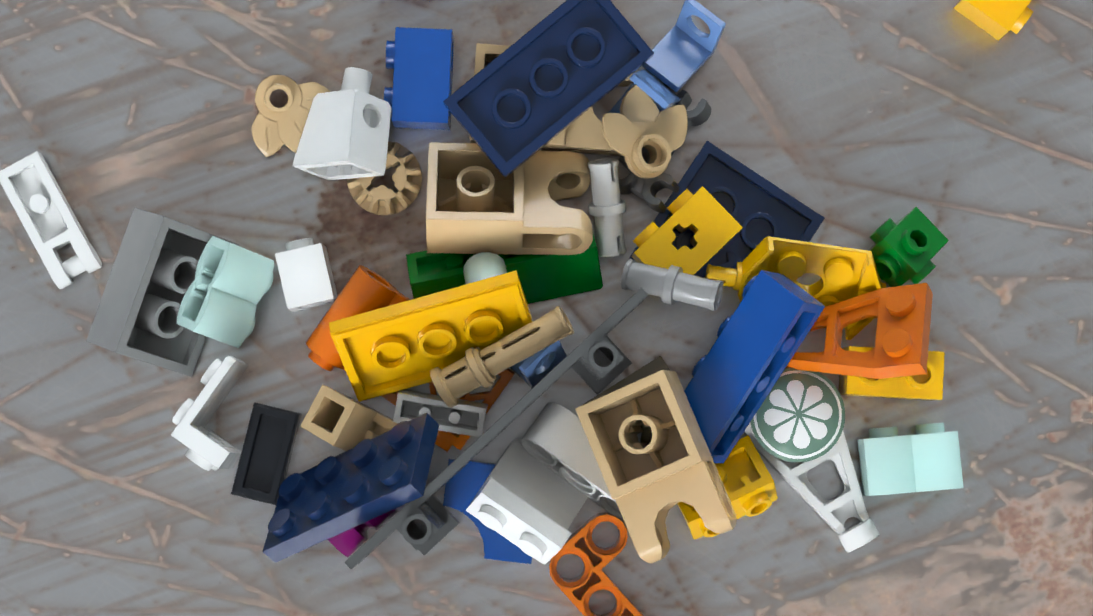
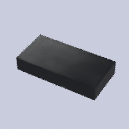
M254 402L231 492L232 495L273 505L277 504L279 488L286 479L301 413Z

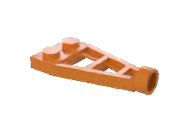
M928 283L880 288L826 306L809 331L827 328L824 351L796 352L786 368L791 367L797 370L874 379L927 374L933 297ZM867 318H877L875 347L872 350L857 352L841 348L842 333L846 326Z

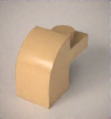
M322 384L300 427L329 444L348 451L362 440L373 439L391 430L398 423L393 422V419Z

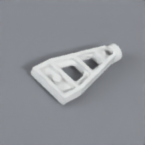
M749 423L744 431L745 436L749 435L757 451L838 534L837 536L847 553L858 549L880 535L872 519L868 516L843 431L836 444L823 456L807 462H788L768 453L755 438ZM826 460H831L835 463L844 484L842 494L832 500L821 498L807 479L808 471ZM856 517L859 519L860 522L847 529L844 528L845 521L848 518Z

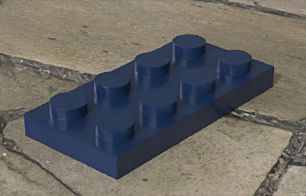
M566 0L445 99L443 103L506 178L652 58L654 52L610 0Z
M425 413L410 421H402L391 430L373 439L362 440L354 448L335 457L329 456L318 465L302 473H294L288 476L279 488V498L273 517L268 524L269 531L262 552L275 563L422 497L425 491L439 424L428 413Z

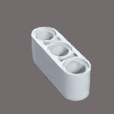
M547 403L521 439V445L532 457L610 514L623 520L616 500H612L579 417L559 404Z

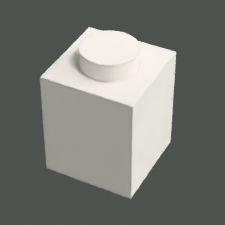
M304 238L286 243V251L275 253L288 310L296 312L330 304L335 301L337 291L326 246L322 243L314 244L313 238Z

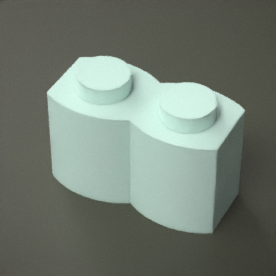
M212 236L198 261L195 280L191 283L183 297L176 324L198 334L239 348L254 329L256 304L272 285L274 260Z
M944 423L915 425L916 434L898 436L897 427L869 429V438L857 440L863 496L964 488L958 431L945 432Z

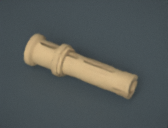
M557 306L544 316L517 329L482 350L479 347H471L465 351V357L443 369L439 367L431 369L430 376L432 382L445 404L452 408L458 405L460 397L480 386L486 389L489 388L496 381L497 374L533 356L535 353L564 337L574 334V329L563 309Z

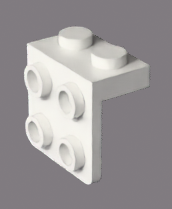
M230 355L223 362L218 358L212 362L200 381L205 385L204 389L195 401L188 398L178 409L172 420L177 427L171 436L189 448L185 453L188 459L207 471L210 469L215 471L217 469H231L241 456L239 449L206 427L248 366L241 359Z
M515 439L509 444L466 511L479 519L485 526L515 544L525 554L545 565L563 548L571 535L567 530L588 497L532 457L521 445V439Z

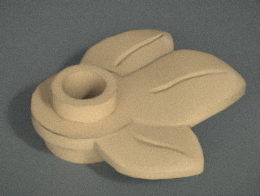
M279 74L268 76L259 83L255 91V104L259 112L252 124V137L264 156L269 157L275 154L283 144L296 153L313 99L318 93L330 92L326 87L316 82L297 84L291 78ZM276 89L284 90L287 94V102L282 107H274L270 103V94Z
M634 85L623 97L620 113H606L602 117V130L608 145L614 151L625 156L626 164L633 174L644 179L657 177L667 169L671 160V152L683 145L687 135L688 119L685 106L675 105L659 112L652 98L637 85ZM642 148L647 149L650 154L648 163L642 157Z

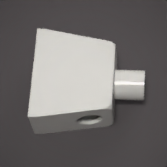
M355 67L345 68L341 90L318 93L314 97L294 157L293 167L329 181L384 176L391 106L388 102L369 94L373 77L371 72Z

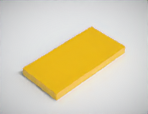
M516 270L329 322L333 342L358 402L432 382L430 376L431 369L435 367L443 369L465 357V351L471 347H479L482 350L517 329L533 322Z

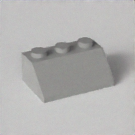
M134 207L86 341L112 352L192 377L206 336L176 324L183 297L191 283L195 280V272L200 256L210 238L215 235L166 216Z

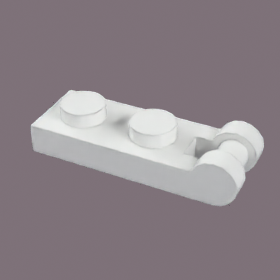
M36 151L0 171V183L51 278L59 289L74 283L73 277L87 271L90 274L103 267L97 252L86 237L41 153ZM71 243L76 255L63 262L57 250Z

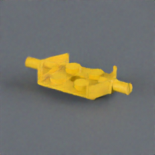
M770 236L765 237L742 262H737L736 268L708 264L705 278L721 280L724 286L733 287V290H737L740 302L743 299L742 293L745 286L761 270L783 274L825 305V307L880 288H887L886 283H882L872 251ZM806 273H814L821 277L820 280L811 285H804L796 281ZM867 318L844 328L846 340H852L874 318Z

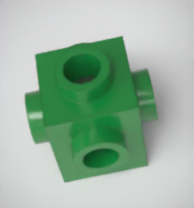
M915 207L897 223L891 218L886 220L869 237L875 244L868 251H872L880 279L885 281L890 287L902 286L908 280L913 284H918L936 267L931 259L949 240Z

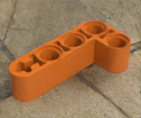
M606 512L598 513L591 517L567 539L563 548L550 559V576L584 616H644L602 570L623 550L628 538L627 529L621 519ZM601 522H611L618 528V540L611 547L602 548L597 546L592 540L593 529ZM566 554H575L584 562L583 572L575 579H565L557 571V562ZM604 589L614 594L616 602L611 612L600 615L594 613L588 603L594 592Z

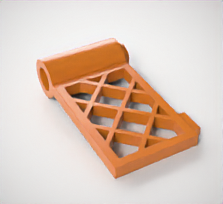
M359 265L307 339L306 345L311 349L308 357L327 371H332L334 367L345 370L331 337L329 322L410 299L400 293L383 277L367 267ZM508 368L498 374L500 378L490 391L468 393L459 399L468 401L484 399L482 403L488 404L487 414L515 372ZM429 382L430 394L437 395L433 382ZM399 391L382 395V397L396 406ZM438 430L435 444L446 452L449 451L452 445L461 450L470 436Z

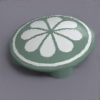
M790 367L784 369L750 424L755 438L768 453L783 461L807 462L826 454L839 440L845 423V407L840 392L826 376L819 372L797 370Z

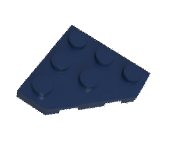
M706 141L678 183V192L673 191L664 204L667 208L686 189L694 195L703 186L743 227L694 274L703 278L705 277L708 264L736 268L737 262H742L767 236L810 242L825 219L709 141ZM666 209L664 213H659L653 222L660 228L673 214ZM676 228L672 230L676 235L672 245L677 250L684 245L690 249L694 248L690 243L694 233L689 228L682 233Z

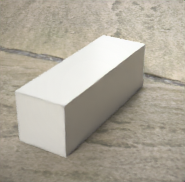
M400 390L397 395L393 422L410 421L428 413L439 424V431L480 437L483 434L488 404L458 399V405L450 408L439 395Z

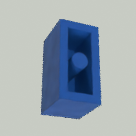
M396 27L395 41L387 40L386 69H394L393 87H385L384 101L388 102L391 106V121L395 128L450 130L451 112L446 108L443 101L452 95L454 35L452 29Z

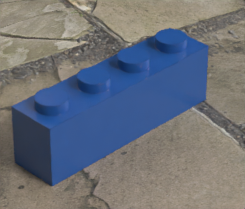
M761 270L758 275L754 276L747 283L742 293V301L733 315L726 318L720 325L717 332L718 339L709 353L696 363L692 371L693 378L684 390L714 463L725 462L825 308V305L783 274Z

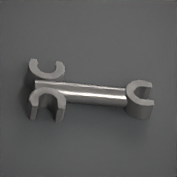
M681 90L676 95L681 99L676 105H684L687 110L692 99L687 91ZM702 98L695 109L686 111L688 119L687 131L691 126L703 124L710 117L712 108L707 100ZM621 155L619 160L625 168L630 170L626 164L625 156ZM630 171L627 177L619 179L620 194L633 193L645 199L650 208L659 213H664L667 208L656 197L657 192L663 188H668L674 192L679 190L675 180L666 173H662L654 178L644 179Z

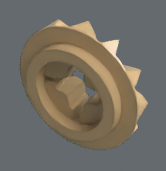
M388 141L386 170L400 164L392 176L395 183L394 186L398 190L397 193H394L391 188L388 189L384 185H380L377 188L374 187L368 191L373 186L372 183L375 181L376 176L347 179L349 191L360 207L376 215H393L405 210L414 202L421 188L422 173L420 165L411 151L397 142Z

